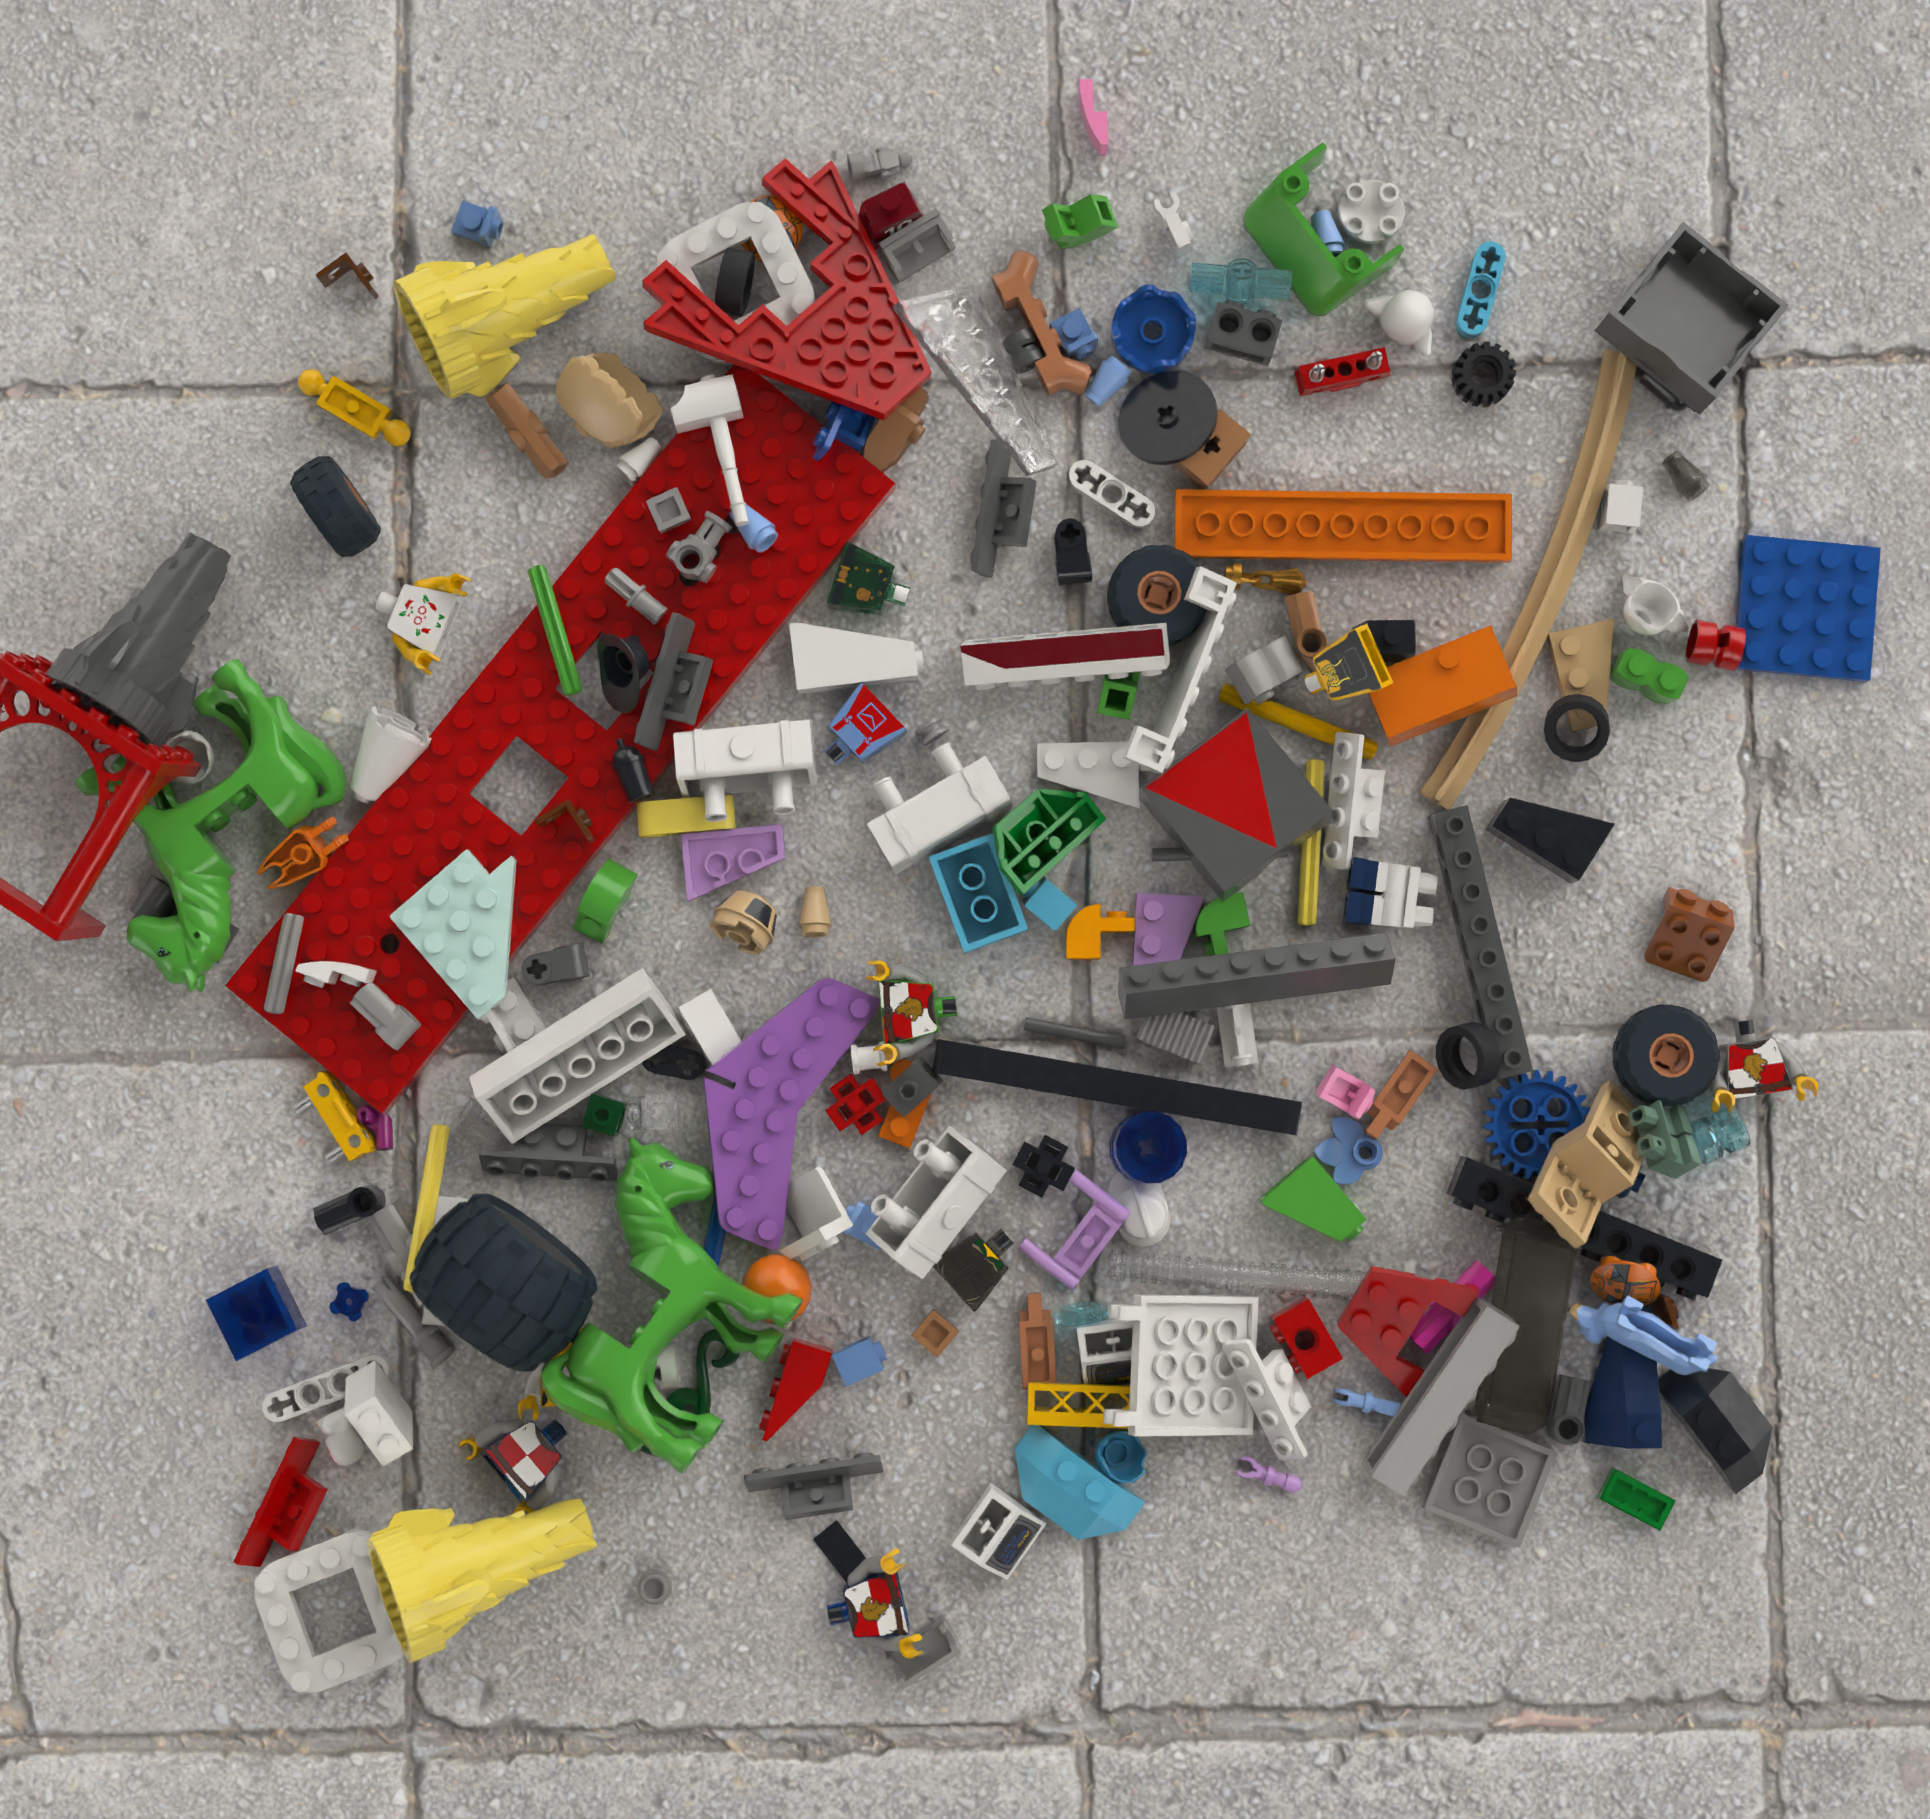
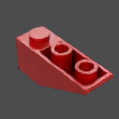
M794 1338L791 1345H784L779 1364L785 1365L781 1378H774L769 1397L775 1398L771 1411H764L759 1430L765 1431L763 1441L767 1442L823 1385L834 1349Z

